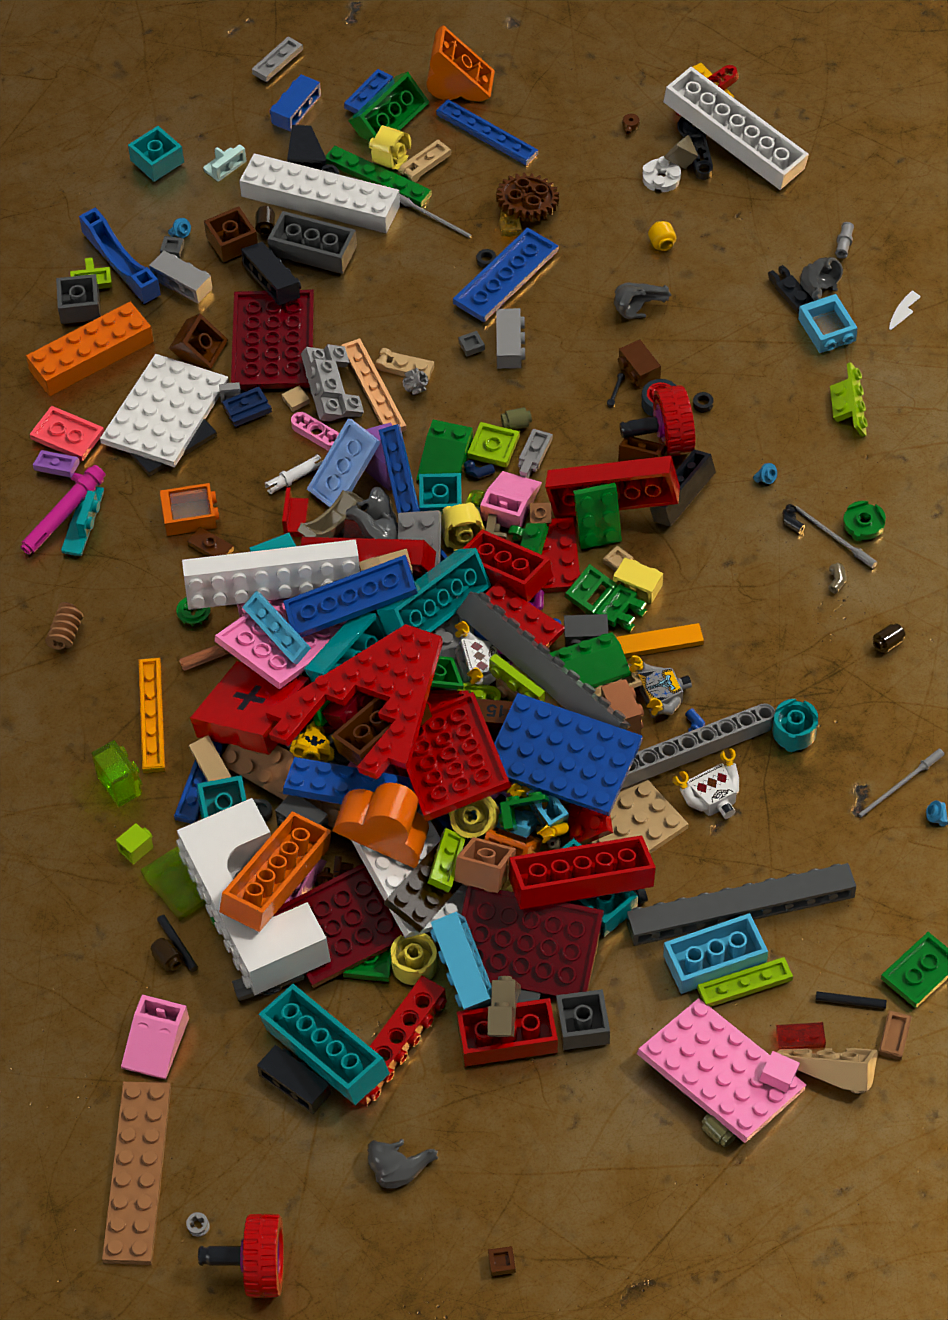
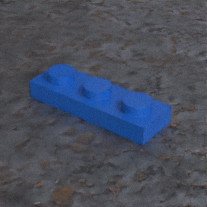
M377 69L344 102V108L357 113L393 79V76Z

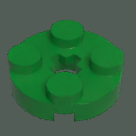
M857 501L848 506L843 517V526L847 533L856 541L873 539L884 532L886 515L877 504L873 506L869 504V501ZM861 518H864L865 520L869 519V521L867 523L861 522Z

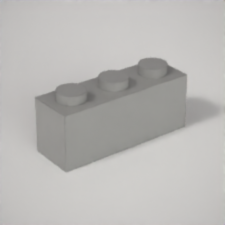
M163 251L149 265L151 272L157 277L159 283L196 303H199L213 289L211 275L206 271L199 270L189 262L186 263L174 254Z
M520 308L496 309L497 369L521 368V360H525V348H521V344H525V332H521V329H525V317H521Z

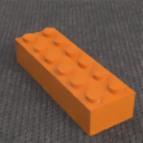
M130 301L26 355L29 371L46 393L52 396L154 342L151 325Z
M292 811L222 892L219 912L260 932L328 851L332 830Z

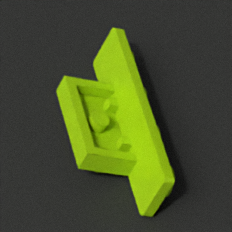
M849 362L847 363L848 379L830 386L833 418L836 422L853 416L854 428L864 437L867 436L866 428L868 424L864 417L866 407L862 400L864 391L860 384L862 374L859 368H855Z

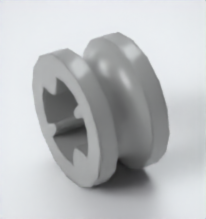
M193 1213L186 1221V1226L193 1236L201 1237L210 1229L209 1221L203 1213ZM198 1220L203 1227L198 1229L197 1227L192 1228V1226H195L194 1222Z

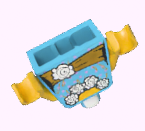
M514 783L507 791L512 796L528 797L529 793L539 792L524 786L521 787L517 783ZM547 794L545 795L548 796V802L530 805L532 813L543 827L537 832V835L540 834L544 838L542 840L543 843L548 842L553 837L564 835L569 830V813L558 798Z

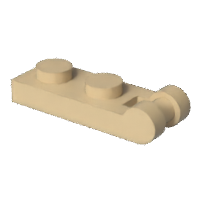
M436 140L403 163L399 168V173L416 183L420 176L449 157L451 149L440 140Z
M387 348L380 350L379 359L374 364L379 371L405 376V372L418 368L419 371H423L427 375L428 381L434 369V361L394 353Z

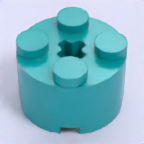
M788 699L780 703L776 708L772 728L773 737L788 752L805 749L816 739L818 713L815 707L807 701L800 702L796 701L797 699Z

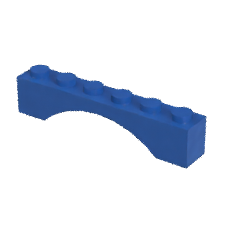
M96 207L79 216L82 233L143 304L161 295L157 277L148 267L140 265L128 254L113 233L107 220Z

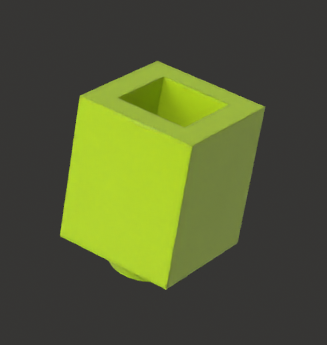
M135 823L116 839L118 851L134 865L154 848L152 843L153 836L147 828H141Z

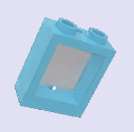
M836 294L799 307L798 320L819 353L831 351L834 348L856 341L858 328Z

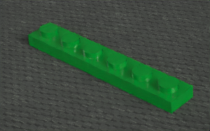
M334 146L326 155L328 165H334L337 169L363 181L398 189L399 194L410 198L419 207H422L432 196L431 189L337 146Z

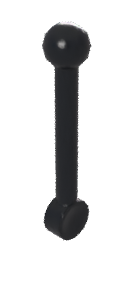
M623 373L617 375L618 381L611 399L607 400L609 408L615 406L616 394L621 381L625 379Z

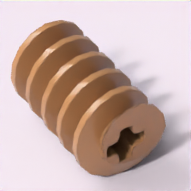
M68 602L59 604L47 634L48 636L45 639L49 647L57 650L72 647V641L75 640V634L78 632L77 627L81 625L80 620L84 617L83 613L76 606Z

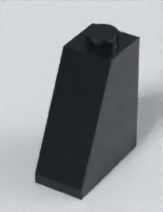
M292 125L287 162L321 170L323 166L327 165L326 156L312 126Z

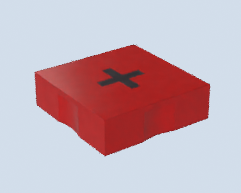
M236 661L190 717L196 737L204 738L209 735L211 741L233 744L243 749L270 755L278 742L272 741L269 733L278 722L268 719L265 712L309 685V677L299 675L281 689H278L246 664Z

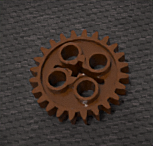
M516 173L515 178L508 176V180L503 179V182L499 183L496 191V202H498V207H502V212L508 211L507 216L514 215L515 220L521 217L522 221L526 218L530 222H532L533 218L540 221L541 216L547 219V214L553 215V211L557 210L559 192H557V187H553V182L547 183L548 178L541 180V175L534 177L533 173L530 176L523 173V176H519Z

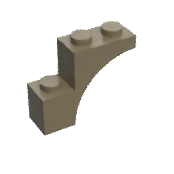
M342 490L339 497L325 513L311 522L301 523L297 531L303 534V537L337 538L343 526L353 522V520H348V517H346V510L357 505V502L364 501V499L354 492ZM367 504L363 506L357 505L358 509L364 511Z
M498 976V980H492L491 1006H488V1036L514 1037L516 1006L518 997L521 995V985L515 979H512L511 976Z

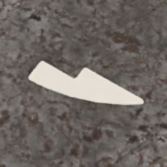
M911 291L901 301L891 319L890 330L913 313L908 307L921 297L920 295Z

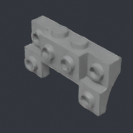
M327 344L324 349L306 347L301 353L319 420L333 421L343 417H361L364 410L360 397L345 394L338 367H347L349 364L345 346Z

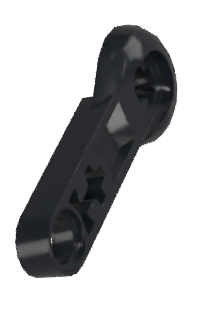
M681 117L677 123V129L684 138L689 135L698 154V157L692 162L695 175L702 180L709 179L713 173V164L706 139L707 135L696 126L693 127V124L684 117ZM699 154H701V155L703 156V160H701V161H700V155H699ZM705 167L709 171L704 173L699 171V169Z

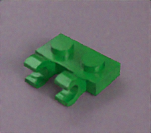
M527 523L525 528L512 525L509 528L508 534L513 535L512 539L514 541H521L520 546L542 554L549 527L546 523Z
M619 584L596 612V615L607 614L610 626L615 627L619 623L624 630L631 632L635 627V624L632 623L635 618L625 613L630 608L637 616L643 617L647 612L644 609L647 603L637 599V592Z

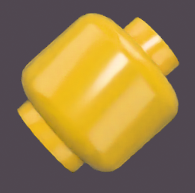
M658 221L648 231L650 241L657 250L667 251L676 242L675 231L669 222Z

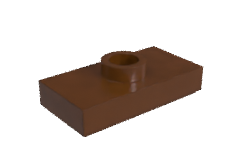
M202 527L188 540L190 547L208 557L227 555L234 551L233 545Z

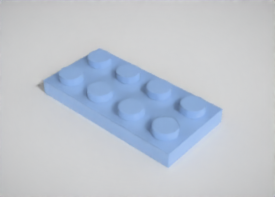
M347 419L307 490L331 507L342 490L353 491L381 441L354 420Z

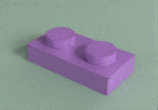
M41 450L33 463L34 471L72 478L80 461L75 456Z

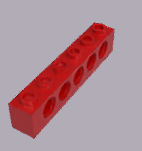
M424 976L419 978L369 1046L380 1056L389 1059L385 1063L390 1074L360 1100V1103L368 1107L372 1100H377L382 1086L385 1082L389 1083L395 1073L394 1070L398 1064L402 1065L409 1049L418 1044L421 1033L425 1028L428 1029L431 1026L436 1012L441 1011L445 1007L447 1002L445 988ZM421 1004H426V1005H428V1006L425 1007V1008H420V1007H418V1006L421 1005ZM407 1022L415 1023L412 1026L405 1025ZM397 1039L402 1041L398 1044L392 1043V1041Z

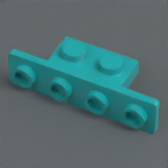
M95 487V491L88 490L85 499L75 509L61 548L63 554L82 556L90 531L93 529L96 514L100 509L104 488Z

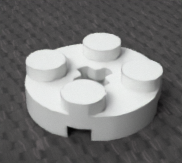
M664 156L651 160L643 166V183L648 189L653 191L659 189L661 192H669L679 185L681 179L680 167L666 160Z

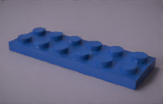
M527 227L453 298V304L485 322L496 312V309H499L559 251V246Z
M403 555L283 602L290 626L301 637H305L416 595L418 591L406 555Z
M294 757L283 786V794L342 804L345 795L352 790L365 789L374 792L378 786L384 783L402 784L410 788L414 793L415 791L409 777L382 773L378 779H374L359 773L355 767Z

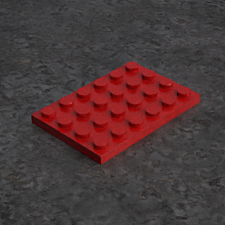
M474 692L430 709L432 717L420 726L411 763L407 770L426 822L511 788Z

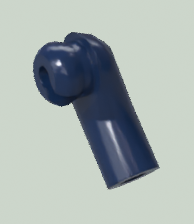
M472 460L464 463V472L478 479L495 473L492 464L477 467Z

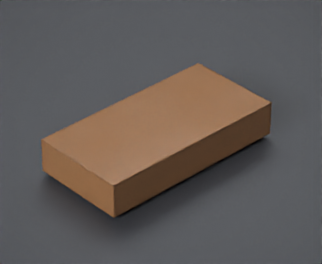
M889 1010L878 1055L902 1060L912 1016Z

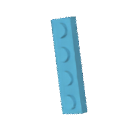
M256 591L242 607L292 663L298 664L311 649L261 593Z

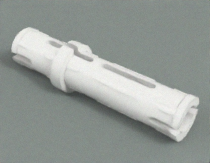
M317 454L287 472H280L279 476L265 482V488L274 485V487L267 490L269 494H273L284 486L289 487L292 485V482L318 469L323 460L315 464L314 462L321 459Z

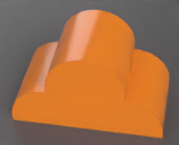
M444 25L438 28L434 37L426 84L428 91L434 97L442 100H453L462 96L467 100L479 102L490 98L495 70Z
M384 783L378 786L374 792L365 789H355L348 792L343 798L332 831L415 869L419 863L426 841L429 824L420 813L416 812L419 802L416 794L410 788L398 783Z

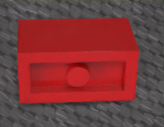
M286 487L282 517L283 533H290L292 537H303V534L297 530L301 523H307L309 498H292L291 488Z

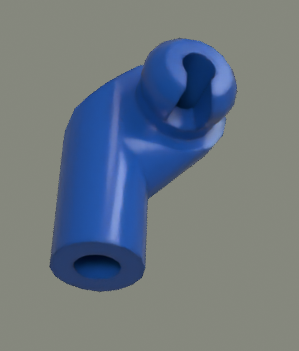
M693 708L685 713V716L692 723L691 727L688 728V732L705 726V721Z

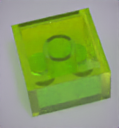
M113 740L91 752L96 775L118 807L142 795L140 788L142 781L138 776L140 771L134 761L130 762L128 760V753L123 746L119 747L116 741Z

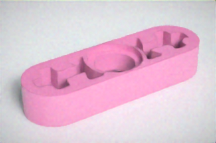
M297 412L291 417L292 429L327 451L330 450L334 440L339 435V432L304 412ZM314 429L322 430L318 435L311 433Z

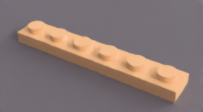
M361 339L342 344L341 346H345L349 364L380 424L383 425L390 422L392 426L399 424L401 431H406V424Z

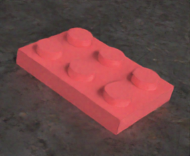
M51 406L30 433V439L66 455L78 457L80 461H84L104 433V427Z

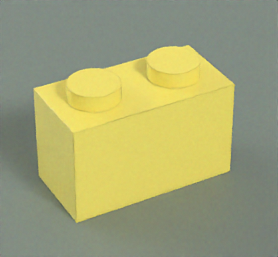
M624 558L613 576V581L618 585L621 584L637 592L638 599L652 604L663 586V573L655 568L642 565L636 560Z

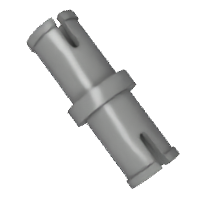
M850 222L842 224L841 232L837 236L838 245L835 255L838 258H846L849 246L852 244L854 225Z

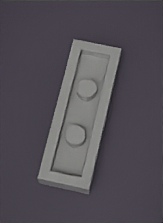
M288 36L252 68V74L268 82L303 50V44Z

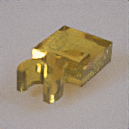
M501 210L499 219L501 235L507 237L519 236L522 233L519 218L515 220L514 215L507 216Z

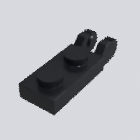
M785 266L778 267L783 280H780L779 275L774 270L768 272V278L774 284L775 289L797 314H799V307L801 305L814 301L794 276L790 275L789 270Z

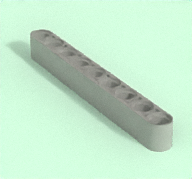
M765 703L638 751L622 788L770 731L773 726L774 707Z

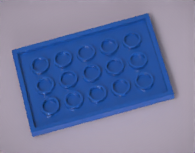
M517 693L494 744L510 782L609 816L643 741V736Z

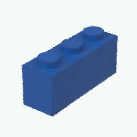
M300 74L291 83L289 89L281 95L278 102L272 105L270 109L271 123L291 132L292 125H297L320 98V82Z

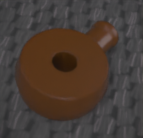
M627 114L623 117L622 125L626 129L625 133L627 135H630L631 131L639 128L640 119L636 114Z

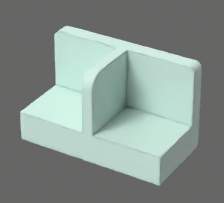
M239 144L234 149L229 148L224 152L216 147L214 149L215 159L205 165L203 170L219 182L247 161L245 148Z

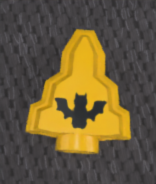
M314 721L306 727L305 733L299 734L298 739L292 741L289 750L293 753L294 757L321 762H329L334 759V749L330 746V741L325 736L323 726H316Z

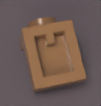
M551 502L530 503V523L551 524Z

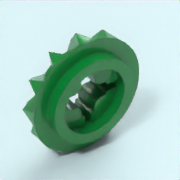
M185 597L178 603L176 613L178 619L182 620L184 624L189 623L193 627L196 623L202 624L204 620H208L211 608L196 609L197 611L192 615V609L188 610L187 597Z

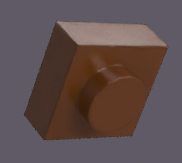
M512 1246L488 1249L491 1276L516 1273Z

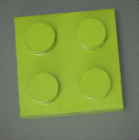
M480 422L467 457L507 468L519 440L520 431Z

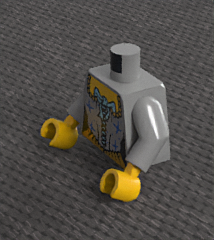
M633 655L628 660V663L632 664L629 667L630 672H639L637 676L642 681V686H639L638 689L651 717L653 718L660 714L672 715L683 702V690L692 688L690 677L687 675L677 678L672 668L648 665L643 663L642 659L637 655Z

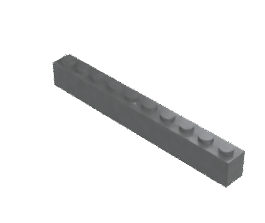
M470 591L456 613L560 705L569 711L628 730L631 724L625 720L626 716L619 710L614 711L610 707L611 703L602 696L598 697L594 693L596 690L591 685L582 683L579 680L580 676L573 670L566 669L564 667L565 663L560 658L551 656L549 654L550 650L545 645L538 644L534 641V635L519 628L520 623L511 617L508 618L503 608L496 604L493 605L488 595L483 592L475 593Z
M848 863L842 865L834 864L824 869L815 868L801 874L792 873L778 879L769 878L764 882L755 884L746 883L741 887L724 888L714 893H701L691 898L682 897L668 903L659 902L650 907H636L631 911H627V926L633 946L687 935L749 913L753 920L855 898L856 883Z

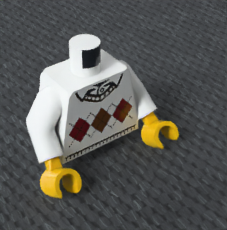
M461 621L454 625V627L458 630L455 632V636L457 638L461 637L455 649V654L463 682H470L472 685H490L496 678L489 671V659L494 654H497L507 663H510V660L504 654H498L497 648L489 641L473 635L469 631L468 624L465 621Z
M732 748L729 749L731 754L729 759L725 757L724 751L720 753V758L727 764L725 766L721 763L689 779L685 771H681L679 774L682 777V782L677 776H673L672 782L681 787L680 792L688 806L704 811L708 816L720 811L725 819L735 814L736 811L732 805L736 802V795L739 793V775L736 764L732 761L736 756Z

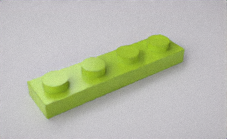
M785 957L698 984L697 990L705 1005L712 1007L793 981V975Z

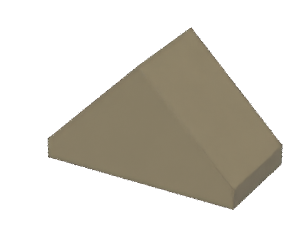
M687 135L664 158L686 169L698 157L691 138Z

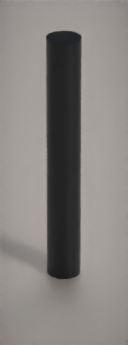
M159 916L157 921L173 945L183 955V961L190 972L196 971L198 965L166 916Z
M816 991L815 1001L886 1009L887 1000L819 991Z

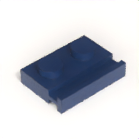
M260 387L222 401L223 408L231 421H233L235 427L272 412V407L269 405Z

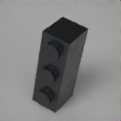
M275 1045L257 1064L260 1077L313 1115L331 1095L330 1084L320 1075L314 1073L311 1067L304 1061H297L292 1053L285 1048L281 1049Z

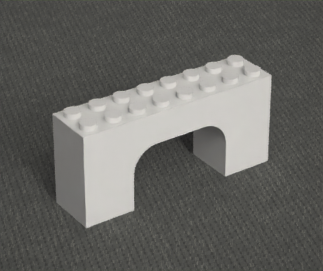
M253 798L177 830L179 839L176 840V844L180 851V858L184 865L187 864L189 876L192 882H196L198 894L201 899L205 900L209 916L214 917L217 932L219 935H223L224 945L228 953H232L233 963L237 971H241L243 975L241 977L246 989L251 988L253 994L257 995L331 962L327 938L308 902L272 917L260 932L219 912L222 892L271 836Z

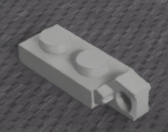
M536 429L532 430L519 457L518 467L521 468L519 471L520 476L529 478L532 471L536 472L539 469L551 444L553 434Z

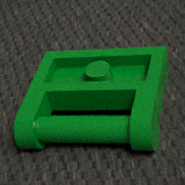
M589 564L565 593L564 597L583 610L586 615H596V612L616 589L618 584ZM603 585L606 588L605 591L591 605L588 602L589 599Z

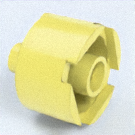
M382 125L375 138H371L369 142V148L372 149V162L399 170L400 166L409 157V155H406L407 148L411 149L410 135Z
M471 502L447 506L442 510V536L445 545L448 548H453L454 551L462 549L482 529L485 530L480 513Z
M490 796L449 812L451 826L457 834L463 837H484L487 831L496 828L500 809ZM471 811H476L477 819H472Z
M423 933L408 938L400 935L394 940L390 951L393 975L408 985H415L421 976L429 980L432 979L438 968L437 949L432 938Z

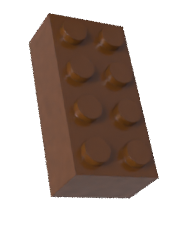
M375 697L331 735L338 753L357 766L392 724L380 719L378 712L387 702L385 700ZM427 703L421 725L432 717Z

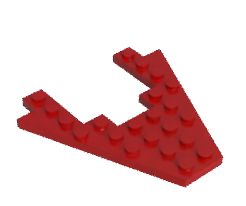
M405 624L325 675L318 676L315 681L265 712L268 719L278 722L269 733L270 739L289 746L327 700L345 706L354 694L360 691L387 701L378 712L380 719L392 724L357 766L359 773L378 779L390 764L408 770L443 644L441 636Z

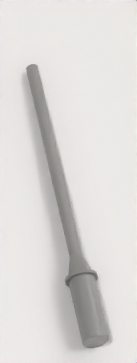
M399 194L400 203L403 204L405 207H413L416 210L439 221L440 223L465 235L466 237L471 238V234L439 218L438 216L428 212L427 210L415 205L410 200V198H407Z
M796 506L800 514L850 549L855 558H859L872 569L875 568L878 562L863 552L861 548L853 547Z
M939 748L925 760H921L917 769L858 815L860 817L864 816L920 771L928 770L931 765L945 755L944 752Z

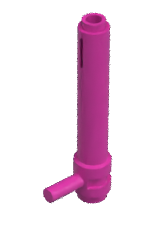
M97 465L88 467L83 475L74 472L71 480L75 481L76 484L26 536L20 546L21 549L28 555L35 553L85 499L87 491H95V487L100 486L104 482L106 477L104 471Z

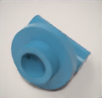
M185 218L176 219L173 227L168 230L169 235L172 237L176 235L179 238L187 237L191 231L190 222Z
M765 463L753 476L754 481L757 483L762 481L765 484L773 483L777 478V468L772 463Z
M938 800L931 802L926 809L928 821L939 823L940 826L948 825L946 804Z

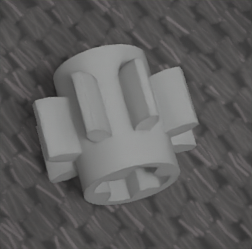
M416 368L404 373L406 378L403 379V386L406 391L412 392L415 395L426 390L425 385L428 384V378L423 371H419Z

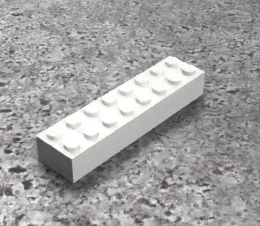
M693 67L687 69L666 87L663 100L666 105L779 190L805 169L809 156L807 152Z
M253 154L240 179L241 197L387 233L400 207L398 189L258 154Z
M356 539L182 560L188 610L246 603L256 591L261 593L267 600L292 598L360 572Z

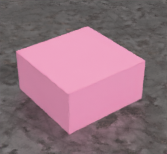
M772 1051L759 1081L787 1093L800 1063Z

